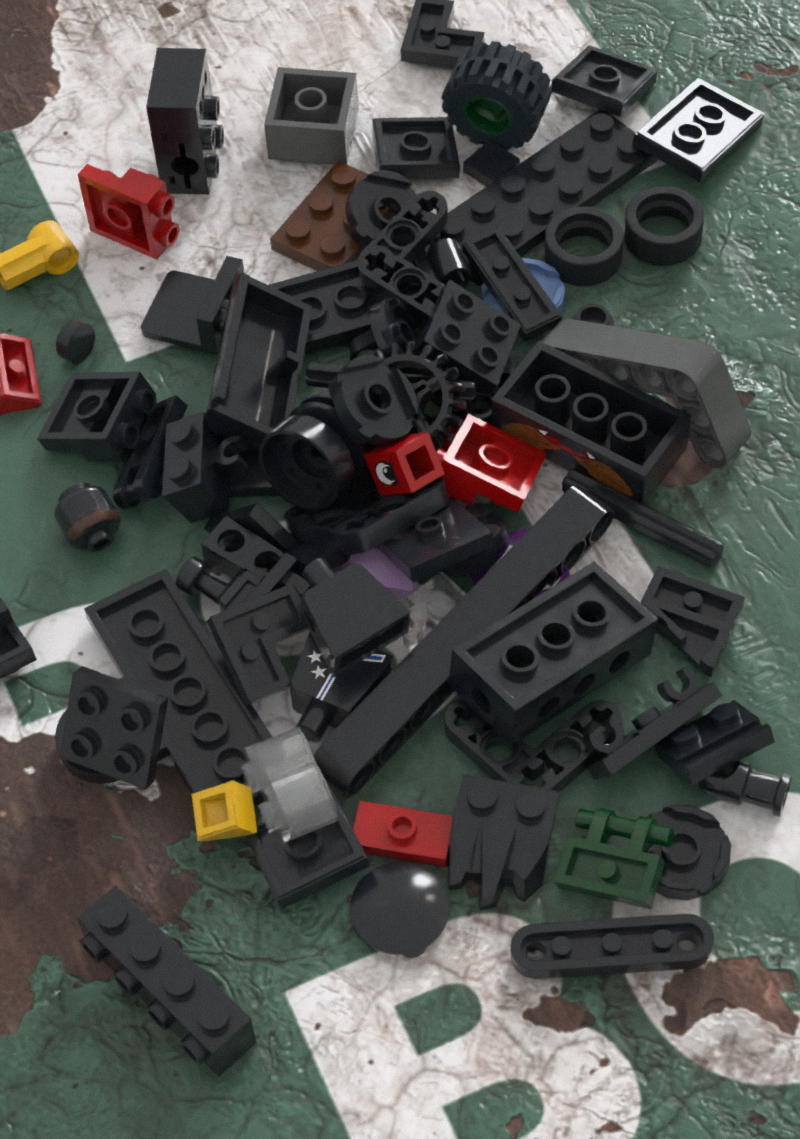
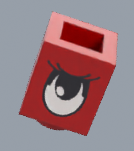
M429 432L404 435L390 445L377 446L364 454L380 495L413 493L445 474Z

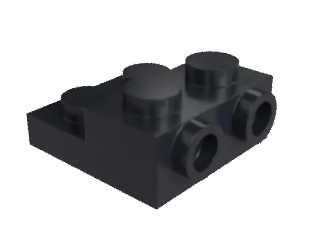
M140 371L72 373L37 440L45 450H80L88 461H123L128 450L135 449L140 442L139 428L145 416L152 415L156 410V393Z

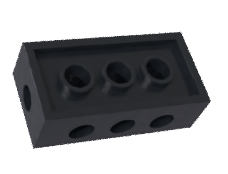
M594 561L453 648L448 685L511 746L651 655L658 618Z

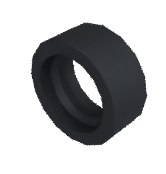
M662 186L646 189L633 197L626 208L624 240L630 252L640 260L650 264L669 266L684 262L693 256L701 245L704 211L697 199L681 189ZM671 216L681 220L688 226V229L673 236H657L647 232L639 224L651 217Z
M574 207L560 212L551 219L545 230V263L555 268L560 274L562 282L575 286H593L607 281L617 273L622 263L623 229L617 219L606 211L593 207ZM590 236L601 240L608 248L598 255L578 257L568 254L559 245L572 237Z

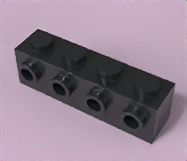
M116 885L77 918L84 936L79 941L88 955L97 963L104 961L114 971L112 975L118 985L129 996L133 997L137 994L147 1004L145 1008L150 1017L160 1028L165 1031L170 1028L181 1039L179 1042L181 1047L196 1064L201 1065L204 1062L220 1077L257 1043L251 1018Z

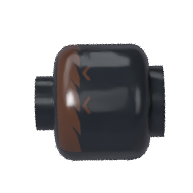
M79 483L66 489L59 496V503L55 508L54 516L67 542L73 548H89L90 551L95 552L106 548L113 542V535L119 529L121 518L104 488L95 485L91 486L89 483Z

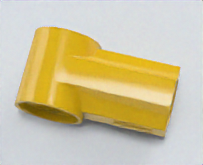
M48 220L41 222L30 231L27 241L0 254V284L6 291L46 271L53 275L64 274L77 264L79 251L57 222Z

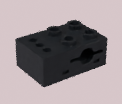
M157 48L146 109L159 179L165 181L168 194L209 195L212 178H218L219 155L216 154V150L223 149L224 128L223 125H217L220 115L219 96H213L206 49Z

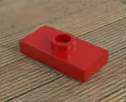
M359 801L353 831L365 854L446 867L453 816Z

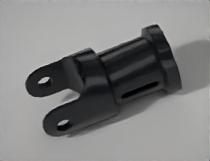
M740 760L715 773L714 775L716 776L711 775L699 781V788L709 796L739 806L743 802L770 809L773 815L781 817L789 793L792 776L783 774L782 777L758 771L752 768L751 763ZM707 784L713 785L714 789L708 788Z

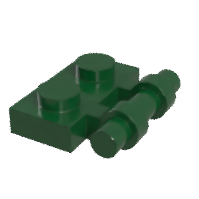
M599 807L596 811H590L580 808L575 817V826L589 831L586 839L567 836L553 880L555 885L560 889L651 909L665 862L660 855L651 854L648 851L653 844L671 847L674 840V828L658 825L657 820L640 816L637 820L616 816L615 811ZM612 835L630 839L628 848L609 845L607 841Z

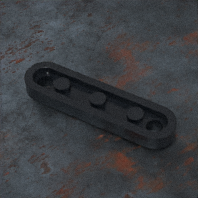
M694 914L529 924L520 928L511 940V962L521 975L531 979L693 969L703 965L710 958L714 934L709 923ZM688 940L693 942L696 948L687 951L682 949L678 943ZM533 950H538L545 956L541 960L534 961L528 958L527 954Z

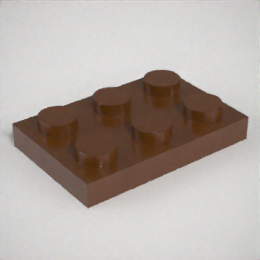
M337 161L270 238L271 250L316 271L358 260L359 255L367 246L357 244L351 238L345 206L348 194L360 180L366 178L369 174ZM385 204L379 209L380 214L385 219L390 220L395 216V214L388 211V206Z

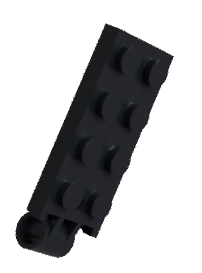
M451 238L436 241L428 249L427 256L424 249L411 263L444 285L450 279L464 288L472 279L471 270L457 241ZM358 260L269 284V286L312 306L304 354L352 341L357 336L371 329L369 317L371 306L384 300V298L361 283L357 267ZM383 264L377 267L385 272ZM369 266V269L372 272L376 267ZM406 282L399 287L398 291L404 295H414L420 291L421 286L415 282Z

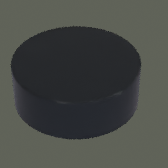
M72 319L64 324L56 339L58 356L74 364L83 362L91 353L95 343L94 328L92 325L78 319Z

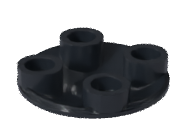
M405 862L385 864L370 871L357 884L350 901L353 931L358 937L378 951L404 955L409 958L422 955L426 951L427 946L440 936L447 924L450 910L449 898L441 881L426 868Z

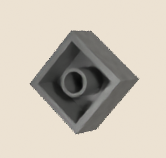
M278 67L264 123L268 159L336 164L337 161L347 164L359 109L356 73Z

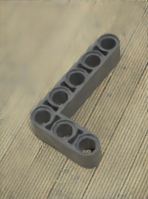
M569 318L562 319L541 341L643 392L672 397L678 409L691 415L689 438L697 455L709 466L715 468L726 466L751 436L749 423L721 354L706 342Z

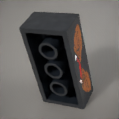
M541 341L535 344L491 399L492 426L546 452L545 459L567 470L577 469L644 504L647 503L688 447L690 414Z

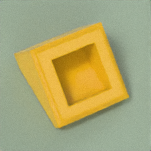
M230 781L191 794L198 841H213L257 833L252 791L248 786Z

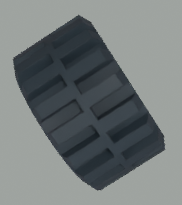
M491 41L490 45L485 42L476 43L475 47H468L463 55H460L442 93V110L448 114L446 119L450 125H455L457 127L456 131L462 136L466 135L469 137V141L484 145L488 140H491L506 150H509L511 146L517 149L522 147L524 142H529L533 138L534 133H536L552 94V87L549 86L550 78L548 74L542 72L544 67L538 61L534 62L531 59L532 55L526 51L522 53L516 50V46L510 44L503 46L500 42Z

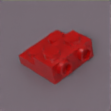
M86 164L77 174L90 231L157 260L167 247H171L176 242L180 227L177 223L172 222L171 217L175 198L167 193L165 181L160 180L153 174H146L131 167L122 178L117 177L108 170L103 171L89 164Z
M468 414L460 429L452 425L449 431L454 436L451 442L444 440L441 449L439 448L437 452L445 473L442 477H444L449 497L471 506L477 493L489 498L496 505L507 507L518 513L547 453Z

